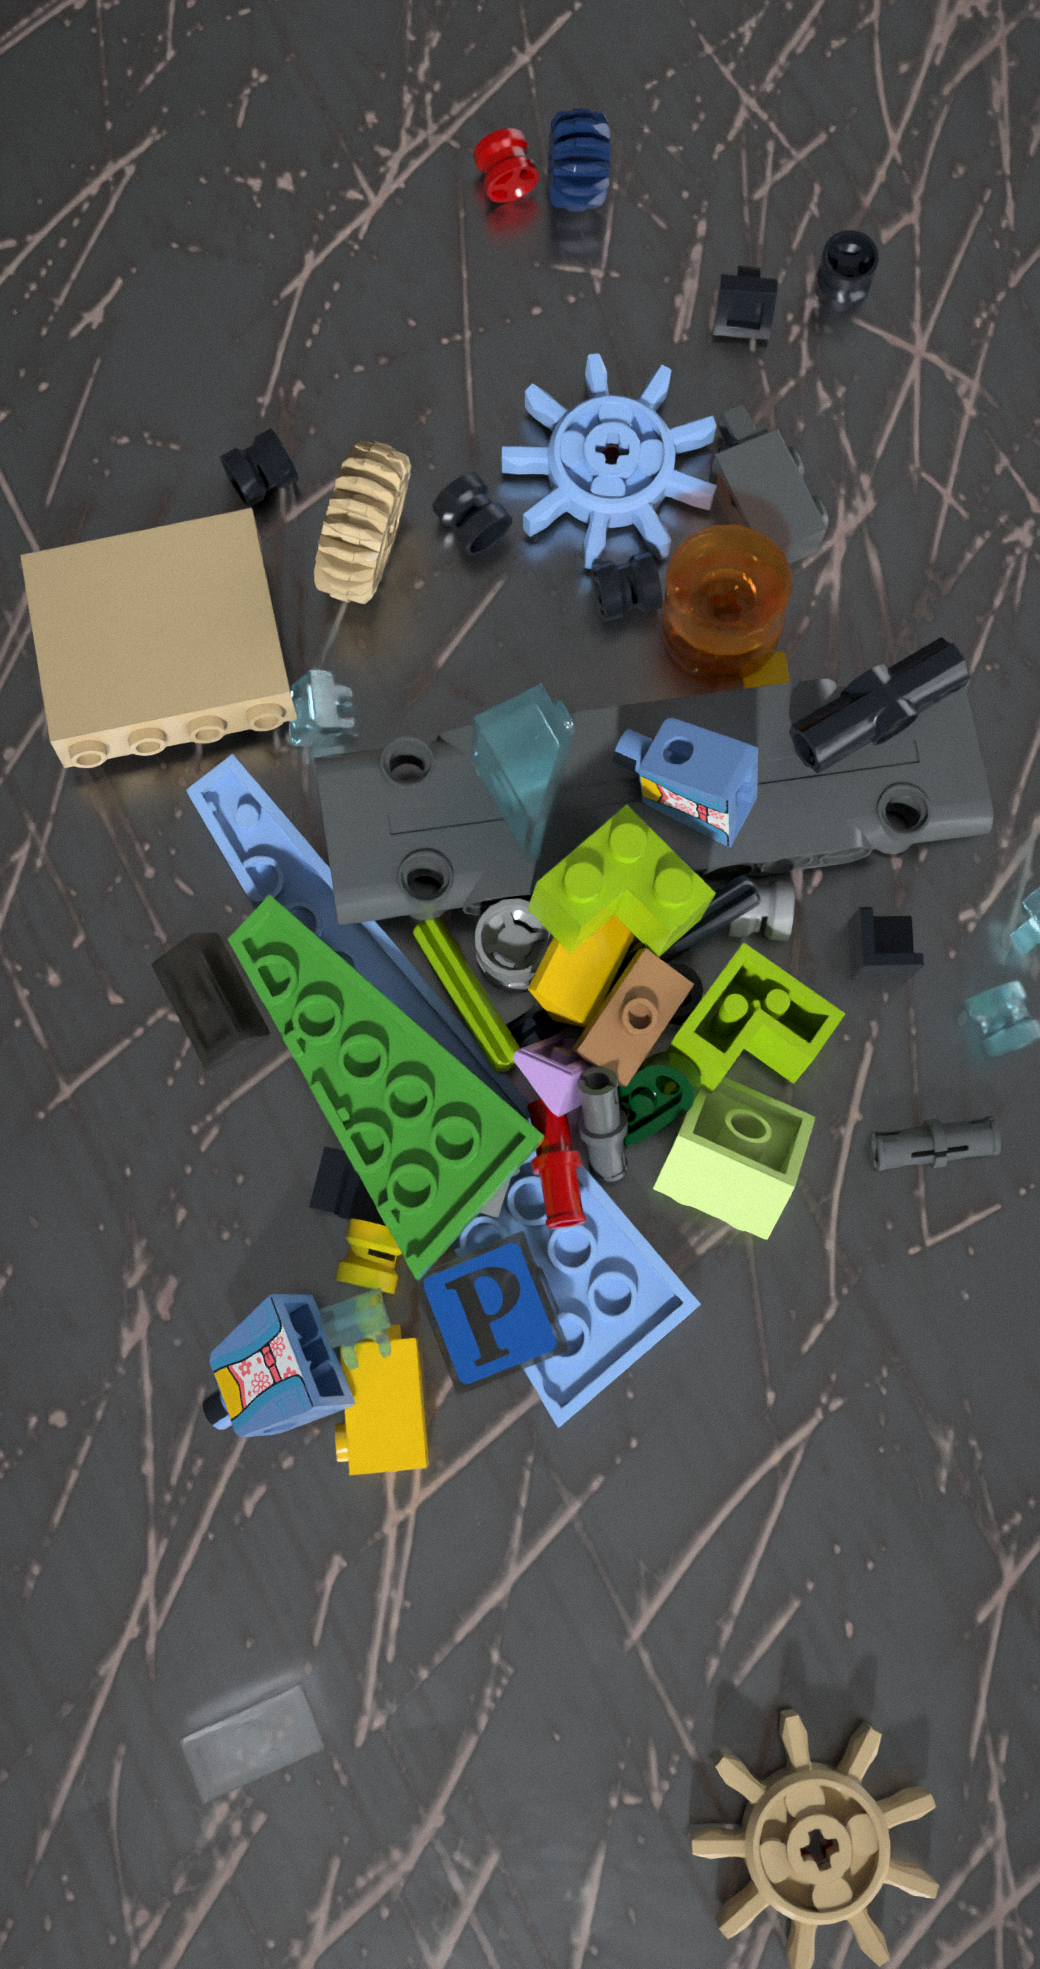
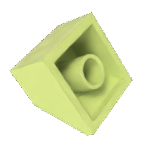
M723 1077L712 1094L700 1087L692 1107L683 1115L653 1189L671 1197L680 1204L692 1206L723 1220L738 1230L747 1231L768 1240L796 1186L816 1117L727 1077Z

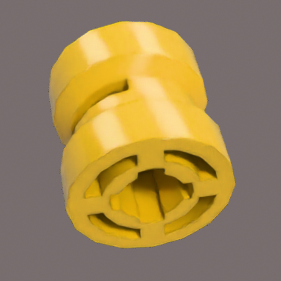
M350 1219L345 1235L349 1243L347 1256L338 1262L334 1280L394 1295L399 1277L394 1268L397 1257L402 1252L391 1232L384 1225ZM368 1251L377 1252V1257L368 1255Z

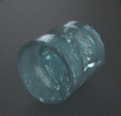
M1015 980L992 988L964 1002L970 1018L981 1025L984 1033L981 1044L987 1058L1008 1053L1040 1039V1022L1037 1018L1029 1015L1025 1005L1029 996L1022 980Z

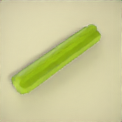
M438 917L418 923L413 929L416 942L492 1069L497 1073H504L517 1066L513 1057L516 1050L520 1049L519 1045L443 920Z

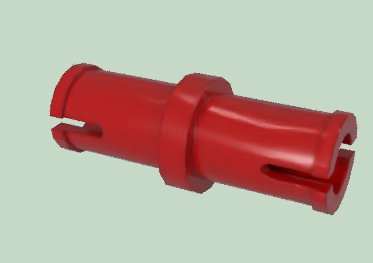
M542 1099L533 1101L527 1105L531 1125L542 1133L545 1139L536 1149L537 1157L531 1160L533 1174L540 1175L547 1218L546 1227L549 1229H561L583 1224L586 1222V1215L583 1213L576 1169L582 1166L580 1152L574 1151L572 1147L567 1113L558 1117L551 1112Z

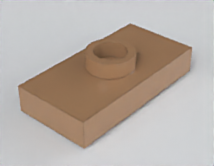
M647 948L639 949L571 1051L593 1067L611 1069L617 1075L618 1085L627 1086L694 984Z

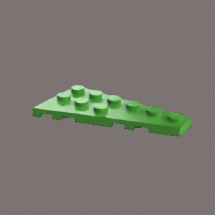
M269 894L233 932L228 941L261 1001L271 1015L292 1057L297 1062L355 1171L370 1194L386 1227L396 1241L412 1274L419 1281L545 1139L544 1135Z

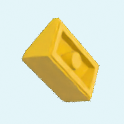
M613 915L571 954L553 936L528 986V990L554 1021L586 1028L602 1005L635 935Z

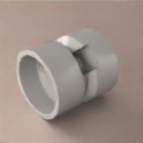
M520 898L505 899L490 906L479 918L475 930L477 966L483 978L494 988L508 993L525 992L528 990V986L553 938V935L527 910L530 902Z

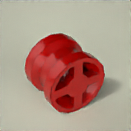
M505 128L494 131L485 136L473 151L476 167L486 175L484 188L487 196L492 201L503 203L517 200L535 188L539 181V172L536 164L526 156L528 153V143L520 130Z

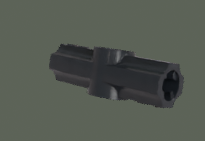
M940 637L889 668L885 664L873 667L852 681L841 692L840 697L818 708L791 726L789 734L792 738L795 752L806 767H810L818 774L870 742L874 746L887 742L908 728L922 711L966 686L971 678L967 670L966 658L955 643H949L943 637Z

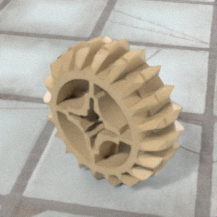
M359 440L348 451L346 460L342 463L339 477L336 479L332 497L329 499L328 510L323 520L324 524L318 540L319 546L315 557L316 565L313 571L317 590L330 594L331 598L347 603L353 601L366 604L373 598L379 581L382 579L385 566L388 563L401 514L405 506L404 502L411 476V465L406 454L396 451L392 446L377 441L371 443L364 440Z

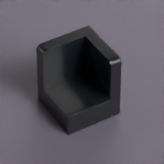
M859 907L848 921L851 980L911 979L924 966L923 953H914L912 916H873L872 907Z
M324 1146L309 1208L316 1213L345 1220L357 1219L386 1226L346 1152Z

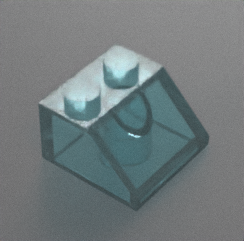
M542 684L473 716L471 763L528 865L540 858L564 782L568 757L571 755V735L575 733L572 718L565 705L559 699L552 702Z

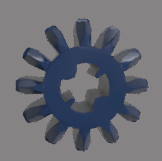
M572 108V111H558L551 121L547 153L549 199L554 207L568 208V211H585L587 209L599 208L606 200L607 188L609 187V170L611 168L609 122L603 112H591L590 109Z

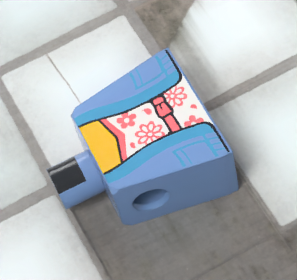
M667 718L654 739L627 729L621 736L614 752V763L639 774L642 801L646 805L727 847H732L758 798L757 747L675 718Z
M271 1294L211 1352L209 1363L219 1389L204 1399V1414L210 1424L217 1429L224 1430L232 1425L235 1433L241 1438L283 1433L356 1404L313 1294Z

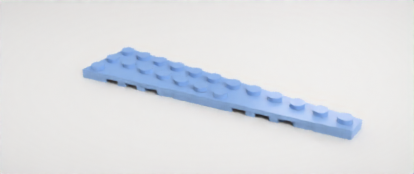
M233 754L186 789L194 806L255 909L270 894L523 1118L528 1119L531 1124L530 1113L527 1110L529 1101L505 1073H497L492 1069L472 1034L375 921L338 926L329 866ZM535 1150L522 1164L519 1173L511 1177L499 1217L495 1218L479 1213L451 1246L461 1263L508 1243H515L520 1247L556 1338V1347L552 1351L520 1364L557 1428H559L701 1304L583 1165L576 1169L586 1222L568 1228H547L540 1175L533 1174L531 1160L537 1157ZM485 1267L468 1274L473 1284L479 1277L486 1276L492 1278L499 1285L503 1301L500 1310L492 1314L494 1320L505 1316L516 1305L520 1296V1284L517 1277L509 1270L501 1267Z

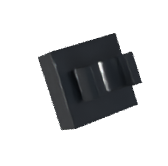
M740 265L737 268V275L721 274L713 335L769 340L778 295V279L760 278V267Z

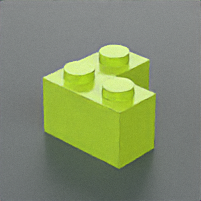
M625 805L537 881L527 910L570 954L615 915L653 954L660 957L701 920L716 892L628 805Z
M743 942L677 1032L666 1052L682 1055L693 1063L699 1072L701 1087L711 1094L743 1049L794 1084L815 1059L845 1013Z

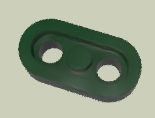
M673 1052L655 1053L642 1062L627 1086L618 1085L619 1107L625 1112L628 1121L627 1135L623 1139L624 1145H633L643 1141L688 1112L692 1107L701 1087V1079L698 1070L687 1058ZM665 1076L672 1078L676 1082L668 1080ZM621 1102L631 1105L632 1110L626 1108Z

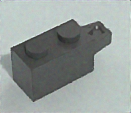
M743 404L723 411L720 415L721 421L719 422L718 429L725 446L720 447L718 453L714 455L709 481L717 485L715 494L756 578L818 553L829 525L828 515L819 496H811L803 480L804 468L797 450L793 446H786L778 429L768 432L767 429L758 432Z

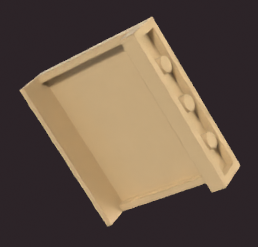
M252 508L20 555L49 739L64 768L72 766L92 768L103 764L110 758L130 754L139 756L154 755L172 745L192 741L202 744L211 743L221 739L225 734L249 729L269 731L281 726L283 722L297 720L263 560L264 554Z

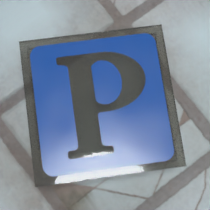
M524 1231L430 1269L419 1281L412 1277L457 1395L570 1351L557 1317L559 1309L543 1269L537 1266Z

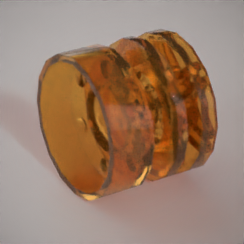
M739 524L712 525L693 533L674 551L665 577V598L662 611L663 641L673 660L690 674L710 681H737L758 672L774 656L782 636L783 625L786 619L785 614L792 592L791 567L780 547L760 531Z

